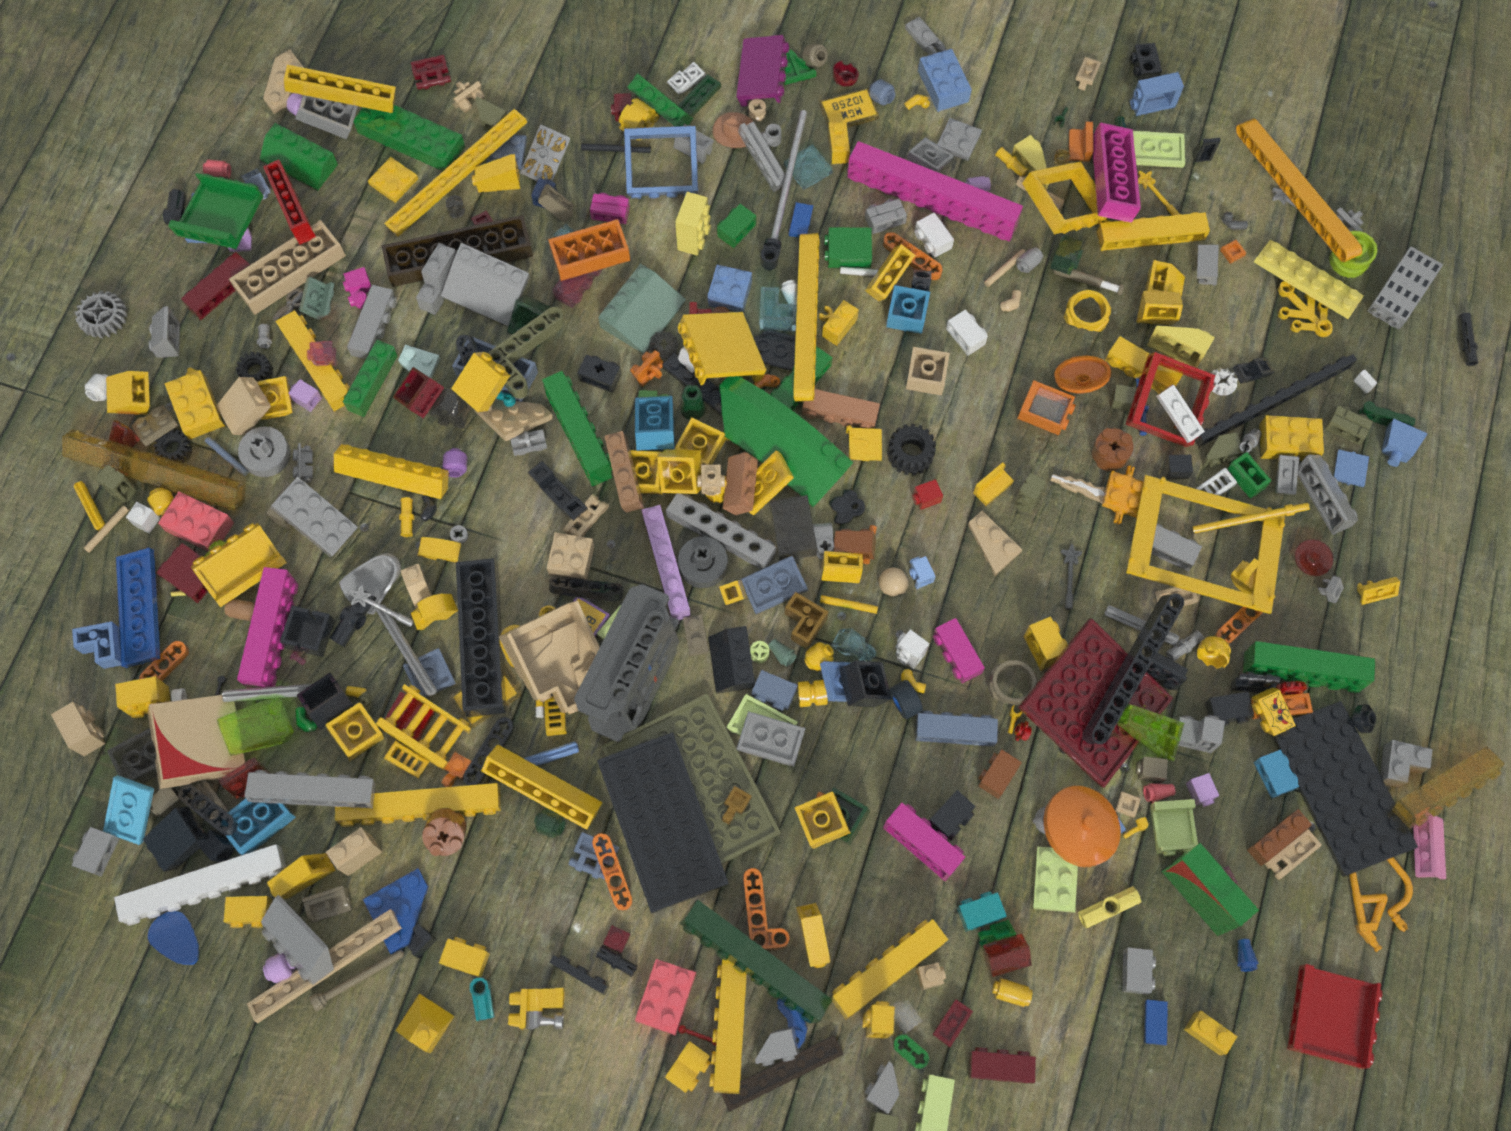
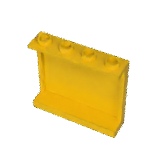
M743 312L683 315L680 323H678V332L682 336L683 345L687 349L689 361L694 367L695 376L698 378L700 385L704 384L706 378L751 375L754 382L761 381L766 368Z

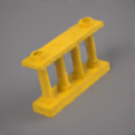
M404 684L402 689L407 694L392 715L385 720L380 717L376 725L444 771L448 764L445 760L447 758L446 754L462 731L470 734L471 728L468 727L470 723L461 717L459 720L420 695V690L415 686L410 685L408 687ZM415 698L423 703V705L407 728L401 731L395 727L397 725L396 721L411 700ZM429 709H432L440 716L423 740L420 739L417 742L412 738V733ZM448 720L456 725V728L441 749L434 753L429 750V744L445 721Z

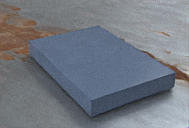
M793 556L740 579L755 614H759L791 599L795 592L802 594L809 591Z

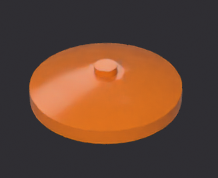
M1070 786L1056 793L1046 805L1043 818L1044 831L1051 847L1062 859L1079 867H1093L1107 861L1116 852L1121 835L1119 819L1113 806L1099 792L1085 786Z

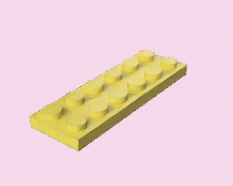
M1271 239L1254 261L1257 265L1349 319L1364 295L1347 286L1341 280H1337L1326 271L1317 268L1309 261L1302 259L1294 252L1287 250Z

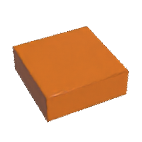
M1237 240L1226 244L1220 249L1230 264L1246 255V251Z

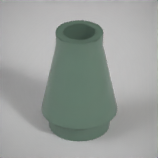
M777 639L772 640L768 645L781 665L788 667L795 661L797 657L795 651Z

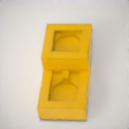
M421 537L417 556L437 560L438 558L456 563L461 543Z

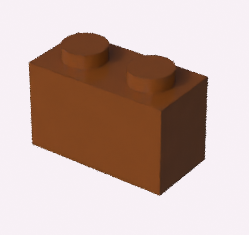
M842 529L841 531H835L834 552L863 554V559H875L876 537L873 531L869 529H861L860 531Z
M1002 749L999 754L994 752L988 762L991 764L989 770L984 769L978 778L981 780L978 786L997 799L1001 797L1022 763Z

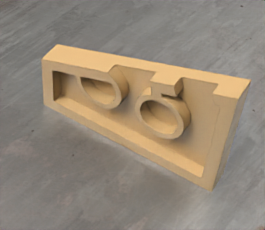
M983 511L968 523L977 544L980 545L986 561L989 562L994 576L1022 552V549Z

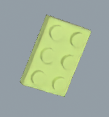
M1133 131L1136 165L1184 167V134Z
M745 694L729 722L727 730L741 736L748 711L793 725H797L798 722Z
M1037 847L1033 908L1075 913L1078 866L1062 859L1050 847Z

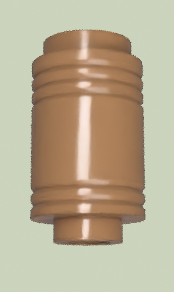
M232 599L225 605V614L230 618L251 621L255 602Z

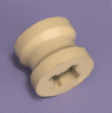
M754 99L749 103V117L755 122L762 121L766 116V104L760 99Z

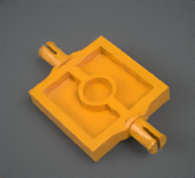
M1127 466L1125 475L1111 471L1109 474L1102 506L1116 513L1115 524H1122L1123 515L1137 518L1143 481L1133 478L1135 467Z

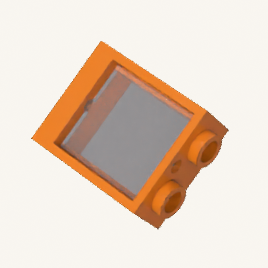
M1034 380L1017 419L1059 435L1061 429L1066 430L1069 420L1066 419L1067 415H1072L1076 406V404H1073L1075 396Z

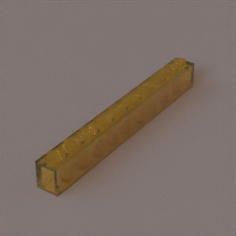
M75 429L62 436V456L73 461H80L89 466L102 469L109 465L125 477L134 478L143 483H150L159 488L169 489L175 493L181 492L194 499L223 506L228 510H236L245 503L246 483Z

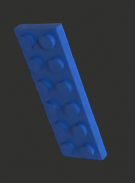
M146 548L116 557L121 666L125 668L160 659L154 549Z

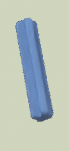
M574 741L523 759L539 766L578 753L579 748Z

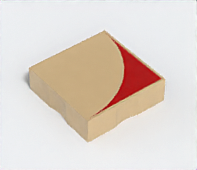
M222 695L149 704L148 719L151 738L156 750L155 763L159 789L187 785L202 780H221L244 776L246 765L234 701L224 702Z

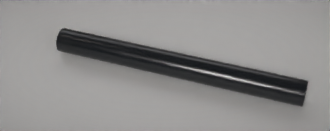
M581 143V150L625 152V145ZM631 145V152L651 153V146Z

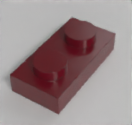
M955 999L932 1035L950 1048L973 1011Z

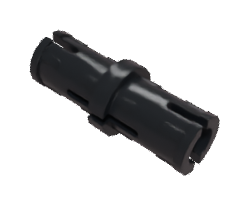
M603 945L599 948L600 951L596 954L597 958L610 964L614 970L617 968L630 977L634 975L638 965L622 957V954H616Z

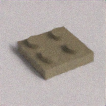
M161 405L154 408L146 416L137 419L131 426L142 443L147 446L178 425L166 407Z

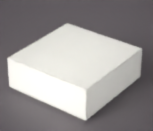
M1366 370L1360 372L1354 380L1365 394L1369 393L1377 384Z

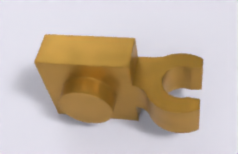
M734 786L724 802V805L729 808L722 817V821L729 825L736 812L742 815L752 796Z

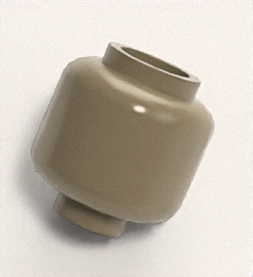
M809 44L804 48L802 58L808 66L821 67L827 61V49L821 44Z

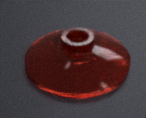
M1306 540L1295 551V562L1298 568L1310 576L1326 574L1334 562L1331 549L1319 540ZM1309 558H1313L1315 562H1311Z

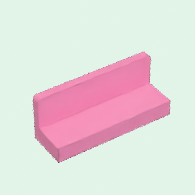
M1433 814L1413 816L1414 840L1418 845V848L1414 849L1416 877L1446 879L1443 819Z

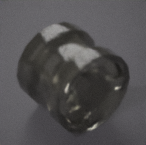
M456 195L450 196L445 202L448 214L452 218L462 217L465 213L462 198Z

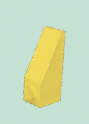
M1031 135L1014 145L1012 156H1016L1018 161L1029 169L1028 174L1031 171L1047 168L1042 147L1039 141L1035 140ZM1049 184L1043 185L1045 190L1048 189Z

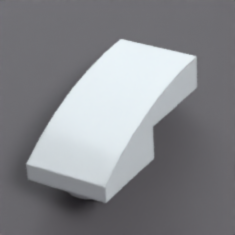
M693 62L683 72L679 70L667 83L678 94H681L706 77V74Z

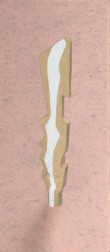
M1052 474L1050 481L1058 483L1061 487L1074 493L1079 492L1097 502H1103L1104 487H1095L1091 482L1086 483L1082 479H1074L1071 476L1061 477Z

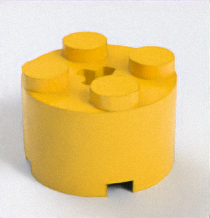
M638 98L633 99L632 102L634 103L631 106L627 104L620 115L619 123L621 126H619V129L624 131V129L652 128L659 119L656 110Z

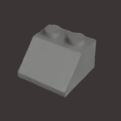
M164 306L152 316V324L149 326L151 333L149 348L157 358L179 356L180 323L170 308Z

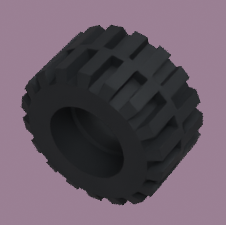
M906 424L903 425V429L899 427L896 429V433L893 432L889 441L887 455H889V462H892L891 466L893 468L897 467V472L901 473L903 471L905 472L904 475L912 473V476H914L917 472L921 474L924 472V469L927 470L930 467L936 451V441H933L934 436L933 434L929 435L927 428L923 430L921 425L915 427V424H911L908 427ZM906 444H914L921 449L922 453L911 456L906 454L901 447Z

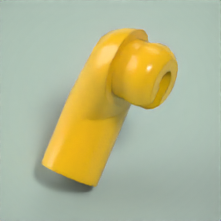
M905 669L901 674V680L909 681L916 692L924 693L926 684L916 682L912 675L913 672Z

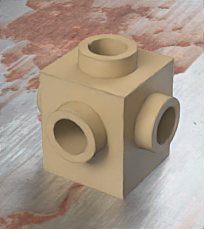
M701 465V475H698V487H701L702 494L709 496L721 494V487H725V476L721 475V465Z

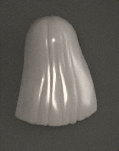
M391 553L377 555L346 575L339 582L340 588L346 599L351 603L353 596L349 593V590L357 591L359 586L363 585V590L377 598L375 602L380 604L390 587L399 577L401 563ZM371 606L367 613L375 614L376 607Z

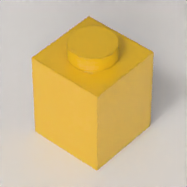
M742 580L719 587L725 605L748 598Z

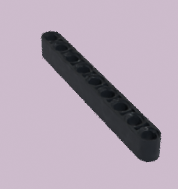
M1174 593L1161 596L1087 724L1083 732V738L1086 743L1104 744L1110 737L1184 606V599L1180 594ZM1124 681H1125V683H1126L1125 689H1124V687H1123V682H1124ZM1104 715L1107 716L1106 723L1104 721ZM1095 731L1097 732V739L1094 737Z

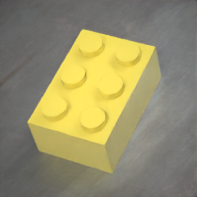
M690 192L686 193L675 221L677 249L679 251L698 256L700 249L703 250L705 235H709L711 229L709 224L711 215H708L710 211L708 197Z

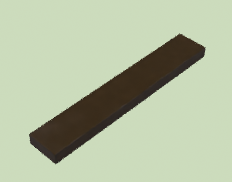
M835 1035L799 1052L798 1055H795L794 1060L781 1061L741 1081L739 1094L721 1093L728 1111L731 1112L844 1054Z

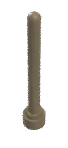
M398 950L325 993L321 992L311 995L309 999L316 1011L321 1010L331 998L401 959L404 956V951Z

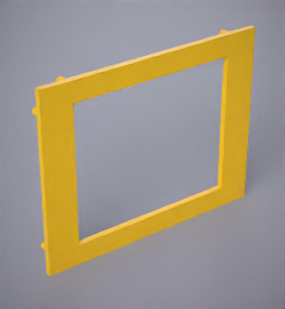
M1145 475L1126 573L1271 614L1273 599L1275 598L1274 592L1282 534L1285 526V515L1259 520L1263 522L1257 559L1261 564L1256 569L1252 595L1149 566L1162 493L1241 516L1269 511L1272 508L1264 509L1166 481L1165 477L1158 479Z

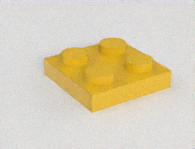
M390 157L368 180V184L396 203L418 180V176Z

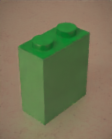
M829 227L824 241L825 245H828V250H825V261H828V268H871L872 228Z

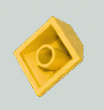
M419 994L395 1031L420 1049L431 1053L451 1023L454 1015Z

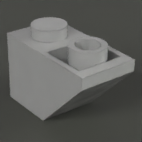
M794 1026L773 1031L756 1057V1064L762 1063V1066L774 1064V1060L781 1058L783 1062L794 1060L795 1055H798L800 1052Z
M888 1061L886 1065L883 1063L880 1065L876 1072V1075L879 1077L875 1083L870 1082L864 1092L867 1094L865 1100L886 1114H889L900 1095L893 1064Z

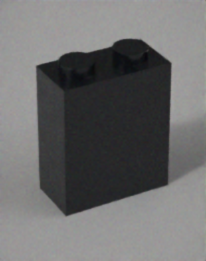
M189 807L174 808L143 840L147 845V849L157 860L158 866L163 871L177 870L209 840V837Z

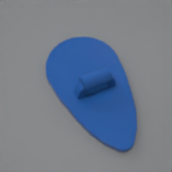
M179 911L166 912L154 920L148 931L149 943L159 953L176 963L194 965L199 958V943L187 917Z

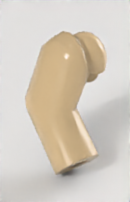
M1014 290L1011 299L1001 302V310L1010 312L1017 309L1020 304L1021 291Z

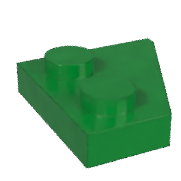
M790 49L786 54L788 64L785 67L786 81L784 84L788 85L816 77V70H811L806 65V62Z

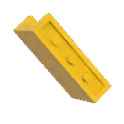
M258 523L247 525L243 529L244 532L239 535H232L226 540V544L215 546L210 550L209 555L206 557L201 556L193 561L192 570L220 607L261 581L264 567L279 569L287 563Z

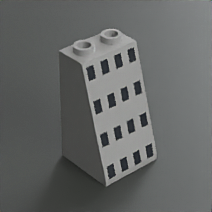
M1410 246L1367 312L1385 321L1391 327L1400 330L1443 264Z

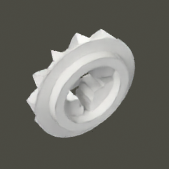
M1220 367L1211 372V374L1216 375L1213 383L1215 387L1212 390L1214 393L1225 396L1235 391L1238 379L1228 368L1221 369ZM1227 378L1226 384L1223 382L1218 385L1220 379Z

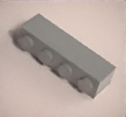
M376 285L371 286L347 346L351 356L366 359L375 342L383 339L385 326L391 319L392 308H395L397 304V298L392 289Z

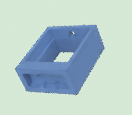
M1176 72L1138 81L1133 97L1130 100V106L1135 111L1136 116L1176 107L1184 88L1179 73Z

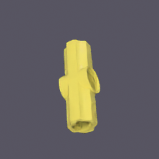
M1132 886L1079 911V919L1087 929L1141 903L1140 895ZM1106 902H1109L1113 905V912H1108L1106 910Z

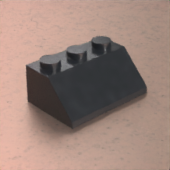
M747 626L727 628L709 636L708 641L716 694L753 689L755 680Z

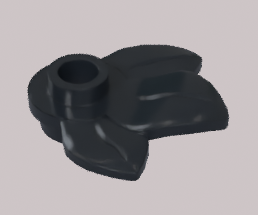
M844 489L842 496L834 497L829 501L830 507L837 512L834 518V523L837 524L849 523L854 517L863 515L866 508L865 503L858 499L857 493L851 489ZM859 505L857 509H853V507Z

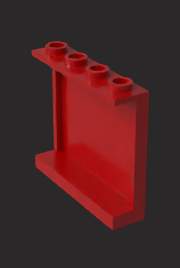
M1309 964L1300 965L1287 1049L1360 1069L1370 1068L1374 1061L1372 1048L1377 1039L1375 1025L1380 1017L1378 1003L1382 999L1381 983L1372 984L1315 969L1314 966Z

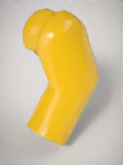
M916 94L907 100L904 105L908 110L915 105L928 108L930 101L927 96Z

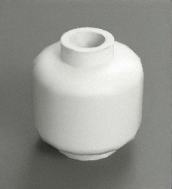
M94 374L85 384V394L93 401H104L106 399V377L108 375Z

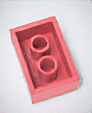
M178 492L158 524L166 532L208 552L213 542L225 539L234 522L227 514Z
M656 959L635 1021L676 1036L696 972Z

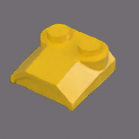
M286 376L257 381L271 405L260 420L282 417L293 413L291 397L289 395L290 385Z

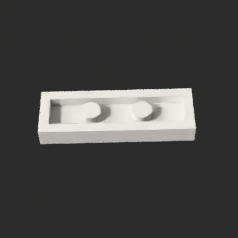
M1171 385L1156 396L1187 443L1205 432L1174 385Z

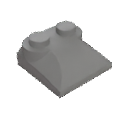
M926 137L913 147L907 155L908 161L938 173L954 157L953 154Z

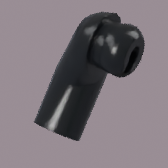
M423 495L422 500L426 506L423 512L420 513V518L423 521H428L435 515L437 506L432 497Z

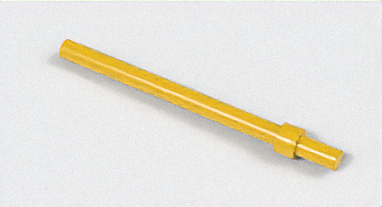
M1308 503L1288 504L1279 509L1192 526L1195 534L1286 515V517L1292 516L1297 512L1310 510Z

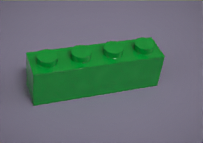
M638 73L627 87L674 127H682L684 124L689 126L694 119Z
M379 340L375 342L343 400L349 412L365 417L398 357L394 346Z
M817 346L815 385L832 366L833 358ZM794 367L792 368V373L783 378L781 386L778 389H774L770 394L792 411L801 403V401L795 402Z

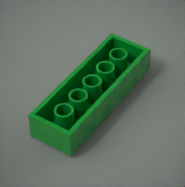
M394 105L393 113L362 107L353 120L358 134L441 171H444L457 160L465 148L461 134Z
M560 371L542 379L545 394L591 486H596L611 479V471L613 470L609 454L605 453L600 437L597 438L596 429L592 421L589 422L588 413L585 407L581 406V400L577 391H574L572 388L573 384L570 377H565L563 371Z
M1255 641L1244 652L1243 673L1247 671H1253L1254 674L1272 673V675L1280 676V681H1302L1310 687L1326 686L1330 690L1347 689L1350 693H1359L1375 680V658Z

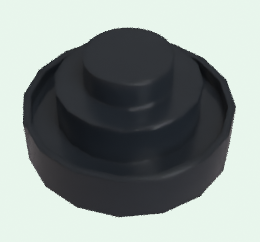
M1360 704L1356 706L1355 711L1351 715V720L1360 733H1371L1376 724V714L1370 705Z

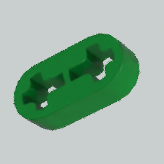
M903 1034L895 1038L893 1041L894 1050L916 1069H922L928 1065V1053L914 1040ZM906 1039L908 1041L906 1045L911 1049L910 1052L904 1048L900 1050L898 1048L900 1045L898 1040L903 1041ZM911 1053L923 1054L924 1064H916V1058Z

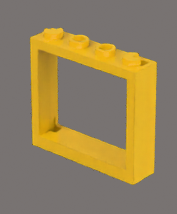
M1081 161L1031 171L1022 182V185L1054 234H1065L1071 230L1078 231L1081 228H1090L1108 221L1107 217L1098 216L1096 185ZM1071 179L1091 209L1092 214L1065 220L1043 185Z

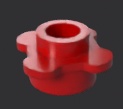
M1028 721L1021 722L1016 726L1014 732L1016 741H1019V739L1027 741L1029 739L1032 727L1029 726Z

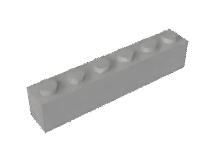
M256 770L255 773H248L245 798L248 802L373 809L376 784L368 776H359L358 778H350L348 775L330 777L328 774L309 776V774L302 772L297 773V775H288L287 772L278 771L276 774H268L267 771Z

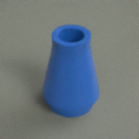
M1238 940L1237 966L1243 972L1257 970L1259 962L1250 940Z

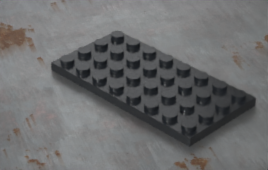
M1342 701L1293 719L1296 726L1275 736L1271 735L1278 750H1281L1287 756L1289 767L1298 778V790L1343 877L1418 848Z
M673 732L597 760L651 914L729 885Z

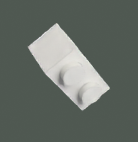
M935 213L916 222L915 235L918 240L923 242L926 251L931 253L934 258L952 249L954 239Z
M966 310L948 320L946 330L968 356L986 344L987 332L984 328H980L976 323L975 317Z

